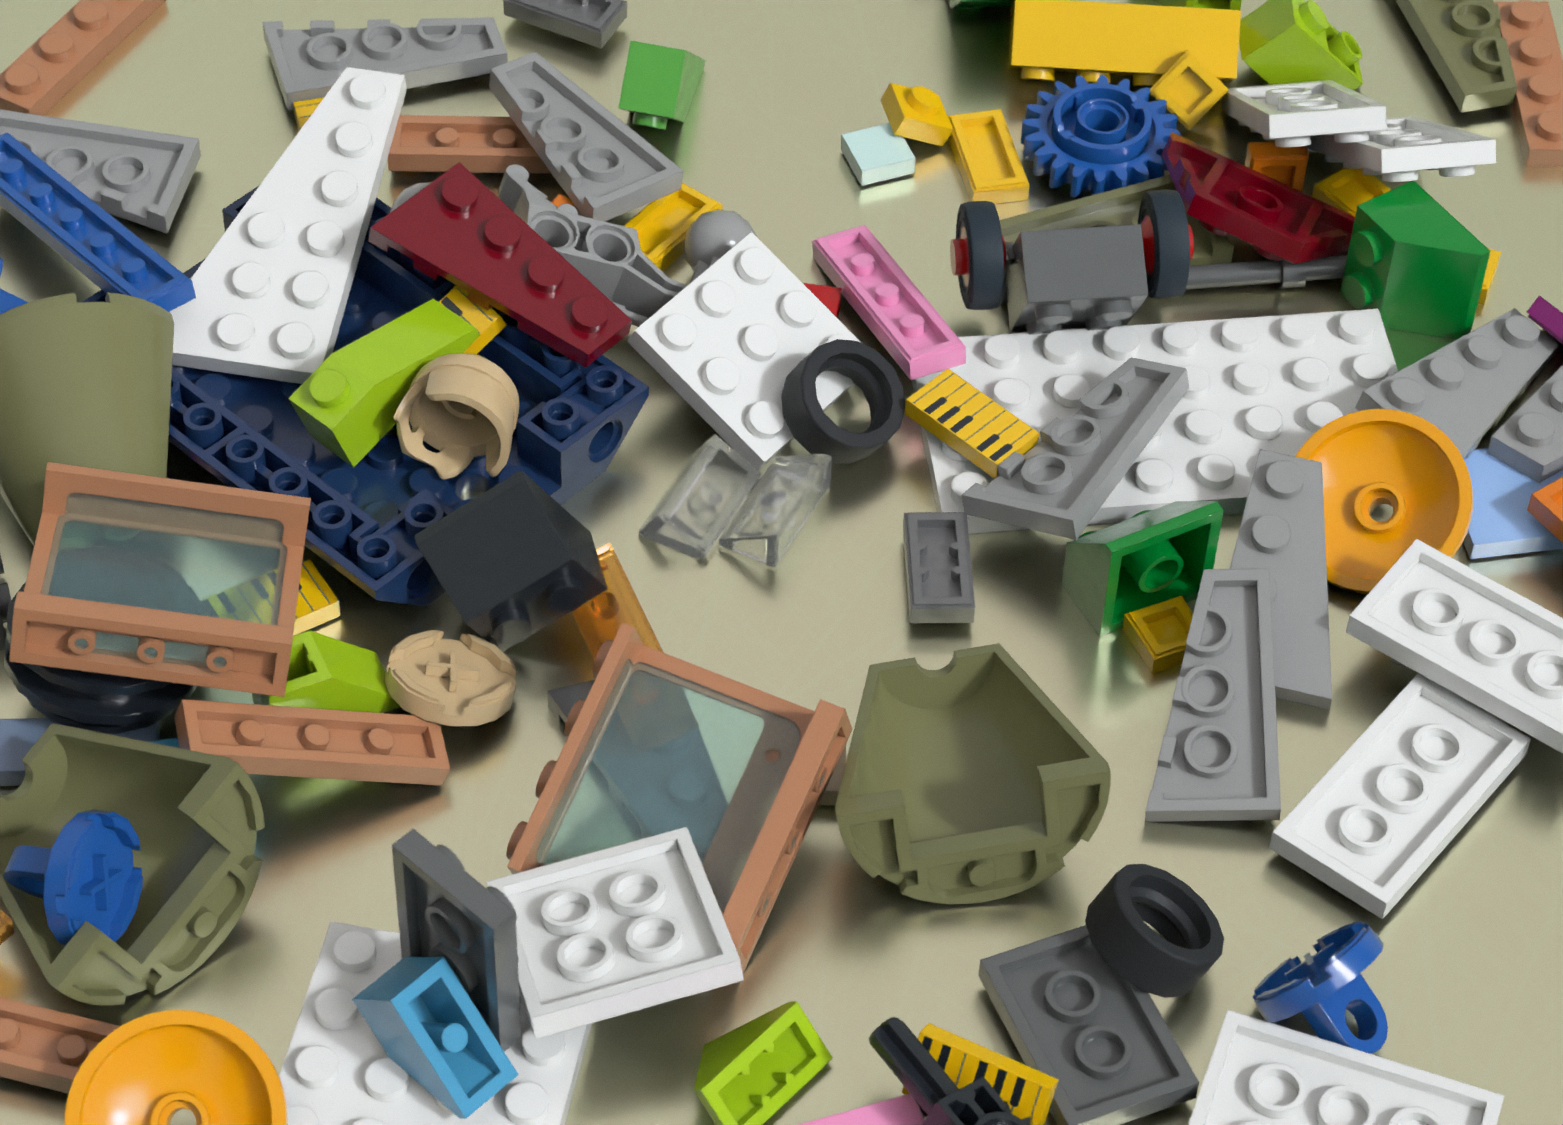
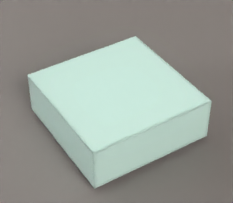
M890 123L841 134V151L861 186L915 173L916 158L902 136L894 135Z

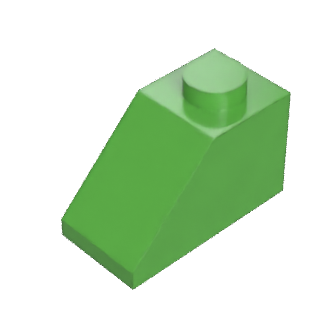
M630 41L618 108L634 113L632 124L666 130L668 120L684 122L702 76L705 60L687 50Z

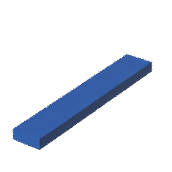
M9 133L0 135V206L106 294L109 292L138 297L152 302L168 312L196 298L191 279Z

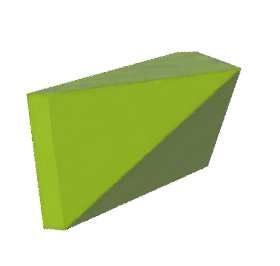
M789 1001L704 1044L693 1090L716 1125H763L833 1057L797 1001Z

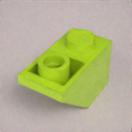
M1268 0L1240 20L1239 46L1241 58L1270 85L1332 80L1351 90H1355L1363 85L1359 65L1362 52L1358 43L1347 31L1339 32L1328 22L1319 5L1313 0H1308L1307 2L1304 0Z
M310 630L293 635L285 697L252 693L253 703L258 705L383 713L400 707L388 693L384 681L385 670L376 652Z

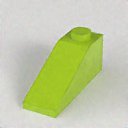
M431 299L332 353L288 399L310 436L354 468L396 424L394 414L419 370L426 363L437 357L463 353L480 334L477 328L435 299Z

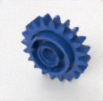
M1100 75L1097 83L1088 84L1085 78L1077 76L1075 88L1073 89L1057 81L1054 86V95L1039 91L1037 94V104H1028L1026 107L1025 120H1022L1020 143L1024 145L1023 159L1034 161L1033 174L1035 176L1050 173L1049 187L1056 188L1064 183L1070 184V196L1072 197L1078 196L1082 190L1092 191V195L1163 177L1165 171H1168L1161 155L1171 132L1180 135V131L1176 130L1177 116L1165 114L1167 106L1165 100L1149 102V88H1142L1135 93L1130 91L1128 79H1123L1118 85L1108 84V79L1105 75Z

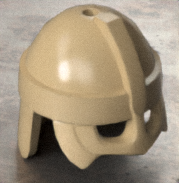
M448 354L431 360L416 374L409 390L394 414L402 453L432 466L438 476L444 480L453 478L463 472L471 463L473 457L486 455V471L491 477L498 475L507 464L511 451L512 435L518 420L520 404L516 386L503 369L490 360L476 354ZM423 440L440 450V452L435 453L427 450L423 445Z

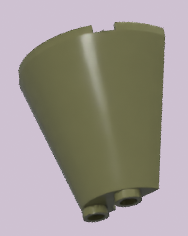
M109 292L105 297L106 302H77L76 294L69 293L35 300L0 314V495L33 546L35 545L42 514L47 462L161 478L167 477L174 321L172 314L162 307L138 297ZM75 526L66 527L62 533L57 560L63 557L93 552L102 543L114 547L126 546L138 540L141 535Z
M997 643L955 650L950 663L938 670L922 668L917 663L915 657L869 665L835 805V812L839 830L847 849L861 868L871 877L875 878L877 875H880L884 879L899 885L901 894L918 900L942 904L982 903L1005 898L1027 890L1065 867L1063 857L1081 839L1089 842L1101 822L1109 800L1111 770L1108 762L1009 653Z
M52 723L21 760L25 765L26 773L20 787L8 795H0V897L47 982L67 997L87 1004L112 1006L123 1005L125 996L133 995L146 989L156 995L177 984L199 968L224 942L244 912L253 893L262 860L254 855L257 831L265 828L260 797L248 774L231 758ZM93 809L115 812L129 820L140 841L141 851L132 850L133 867L142 868L143 886L137 910L126 932L116 942L86 920L67 945L64 946L57 941L48 926L43 904L44 899L27 894L9 884L3 877L14 847L23 845L52 849L62 828L77 813Z

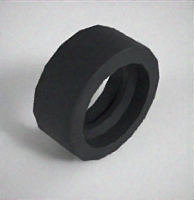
M837 339L818 346L787 375L781 394L783 417L792 436L810 454L829 463L851 464L870 456L887 443L897 432L905 412L904 389L894 367L877 350L853 340ZM833 371L850 378L862 390L869 404L871 417L870 426L866 431L862 433L849 432L837 426L824 413L817 399L815 384L816 378L821 372Z
M1147 864L1126 865L1115 873L1087 909L1085 924L1090 940L1102 959L1124 980L1144 992L1164 998L1182 997L1199 982L1222 955L1224 936L1214 913L1189 885L1165 870ZM1146 923L1156 929L1164 938L1157 935Z

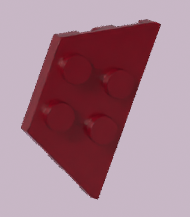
M1171 132L1161 155L1174 186L1183 200L1186 214L1199 219V223L1206 230L1222 236L1231 234L1252 244L1257 253L1268 259L1276 261L1285 259L1293 264L1348 252L1355 216Z

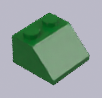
M1410 181L1357 205L1340 291L1345 295L1348 302L1359 310L1379 309L1384 328L1457 340L1472 330L1491 251L1415 181Z
M1176 501L1154 510L1141 511L1128 520L1099 531H1088L1080 535L1077 540L1067 542L1061 585L1100 637L1123 628L1124 614L1178 596H1182L1186 603L1196 600L1204 569H1214L1224 509L1217 501Z

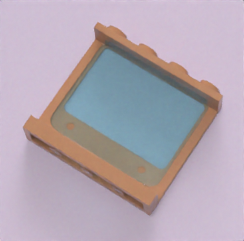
M47 462L42 514L24 592L17 591L14 604L9 662L285 697L311 498Z
M622 623L614 641L606 640L598 651L592 672L593 677L596 679L586 700H578L567 717L564 728V736L567 740L557 762L550 760L539 776L535 790L536 798H539L529 821H521L511 835L506 851V857L510 860L507 868L512 874L687 827L739 955L742 973H744L853 730L845 708L820 699L815 711L647 647L642 644L635 627Z

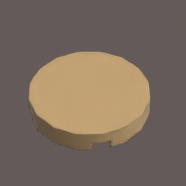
M428 630L407 636L392 647L384 681L389 695L402 709L425 721L447 726H478L495 721L510 710L517 681H515L516 669L513 661L496 645L478 636L461 633L459 641L443 639L444 631Z

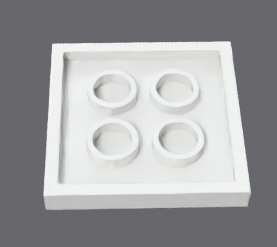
M751 232L634 330L627 342L755 472H758L794 439L783 417L781 400L787 375L800 361L820 345L837 339L859 340ZM824 371L819 374L815 384L817 399L823 411L827 410L855 384L850 378L833 371Z
M687 827L486 881L487 887L493 886L499 889L510 900L516 911L519 990L535 1039L744 981L739 955Z

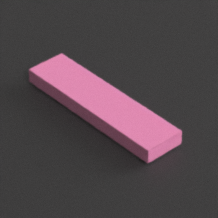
M866 225L812 241L814 260L834 285L842 288V295L910 380L966 364L965 345Z

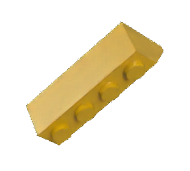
M1014 0L1011 6L1009 69L1021 70V79L1029 81H1054L1055 72L1077 73V76L1085 78L1088 84L1097 83L1100 75L1107 77L1108 84H1110V75L1133 76L1132 86L1151 88L1189 50L1221 82H1232L1237 78L1241 10L1074 0Z

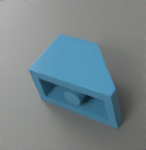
M404 957L352 999L389 1058L460 1119L468 1118L518 1076L517 1071L444 957Z

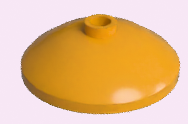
M1368 409L1349 413L1331 421L1316 431L1295 455V457L1322 462L1328 583L1354 593L1369 594L1416 539L1453 558L1462 545L1468 532L1473 512V488L1470 474L1462 455L1451 439L1427 420L1411 413L1392 409ZM1388 504L1393 507V514L1388 520L1379 522L1372 519V512L1377 506Z
M167 1010L133 1019L112 1031L97 1044L84 1060L73 1080L67 1099L64 1125H171L174 1114L182 1109H189L194 1114L196 1125H288V1112L284 1088L274 1064L261 1046L246 1032L219 1017L191 1010Z

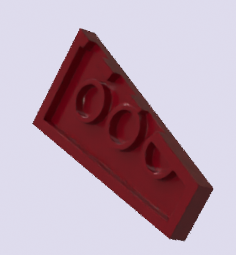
M460 162L370 227L368 241L386 252L391 247L414 260L413 268L434 280L439 275L468 292V300L487 311L491 307L497 308L517 320L518 329L585 368L629 334L632 320Z

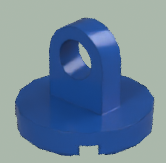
M94 809L80 812L62 828L52 849L23 845L14 847L3 877L15 888L44 899L43 904L48 926L60 944L66 946L86 920L116 942L126 932L137 910L143 886L142 868L133 867L132 850L141 851L139 837L129 820L115 812Z
M1357 921L1322 936L1316 940L1318 943L1313 945L1317 952L1316 954L1311 956L1310 953L1304 955V962H1301L1298 956L1293 959L1291 957L1269 973L1255 988L1252 998L1265 1021L1273 1023L1302 1012L1319 1038L1369 1054L1380 1050L1386 1041L1388 1031L1386 1014L1379 1000L1361 975V972L1382 952L1384 945L1368 923ZM1346 1009L1354 1016L1357 1022L1358 1038L1348 1028L1345 1018Z

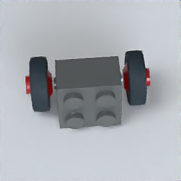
M1153 190L1144 193L1139 207L1138 224L1022 231L1019 233L1014 245L1012 241L1005 242L1002 236L998 212L993 202L962 203L959 207L956 221V239H951L950 242L951 269L953 275H958L960 292L965 307L969 310H988L999 307L1003 295L1005 274L1010 332L1027 331L1029 335L1047 334L1069 328L1086 327L1088 331L1109 330L1113 327L1127 325L1147 296L1161 299L1174 298L1184 294L1189 277L1190 261L1194 254L1192 228L1187 221L1183 200L1179 192L1175 190Z

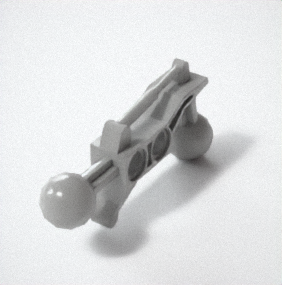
M513 164L507 167L498 189L501 201L632 320L631 325L639 327L688 286L668 278L641 252L637 229L580 216L576 208L570 204H561L557 207L547 200L548 196L527 181L529 173L523 166ZM431 182L417 183L404 189L395 199L390 213ZM714 210L703 213L686 231L684 257L694 271L691 282L749 233L752 232L757 237L750 223L735 211Z

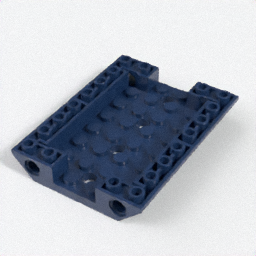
M259 186L222 209L225 232ZM377 197L333 353L431 299L439 302L456 286L440 275L434 280L413 268L414 260L391 247L386 252L368 241L370 227L388 215L391 210L390 206ZM205 259L183 274L191 279ZM99 290L83 302H106L105 297L107 294ZM491 307L500 315L507 326L477 355L490 360L503 369L516 386L520 404L507 464L494 477H491L486 471V455L473 457L466 469L457 476L445 480L441 479L432 466L402 453L398 435H384L353 468L308 433L288 399L302 384L172 365L168 441L228 487L311 498L305 538L306 547L376 600L428 606L446 591L418 548L414 535L473 500L460 499L459 497L462 494L470 491L484 493L520 470L527 474L560 505L607 470L649 396V387L604 355H601L586 368L518 329L517 320L497 308ZM397 423L392 428L397 429ZM423 440V445L427 450L435 453L440 452V450Z

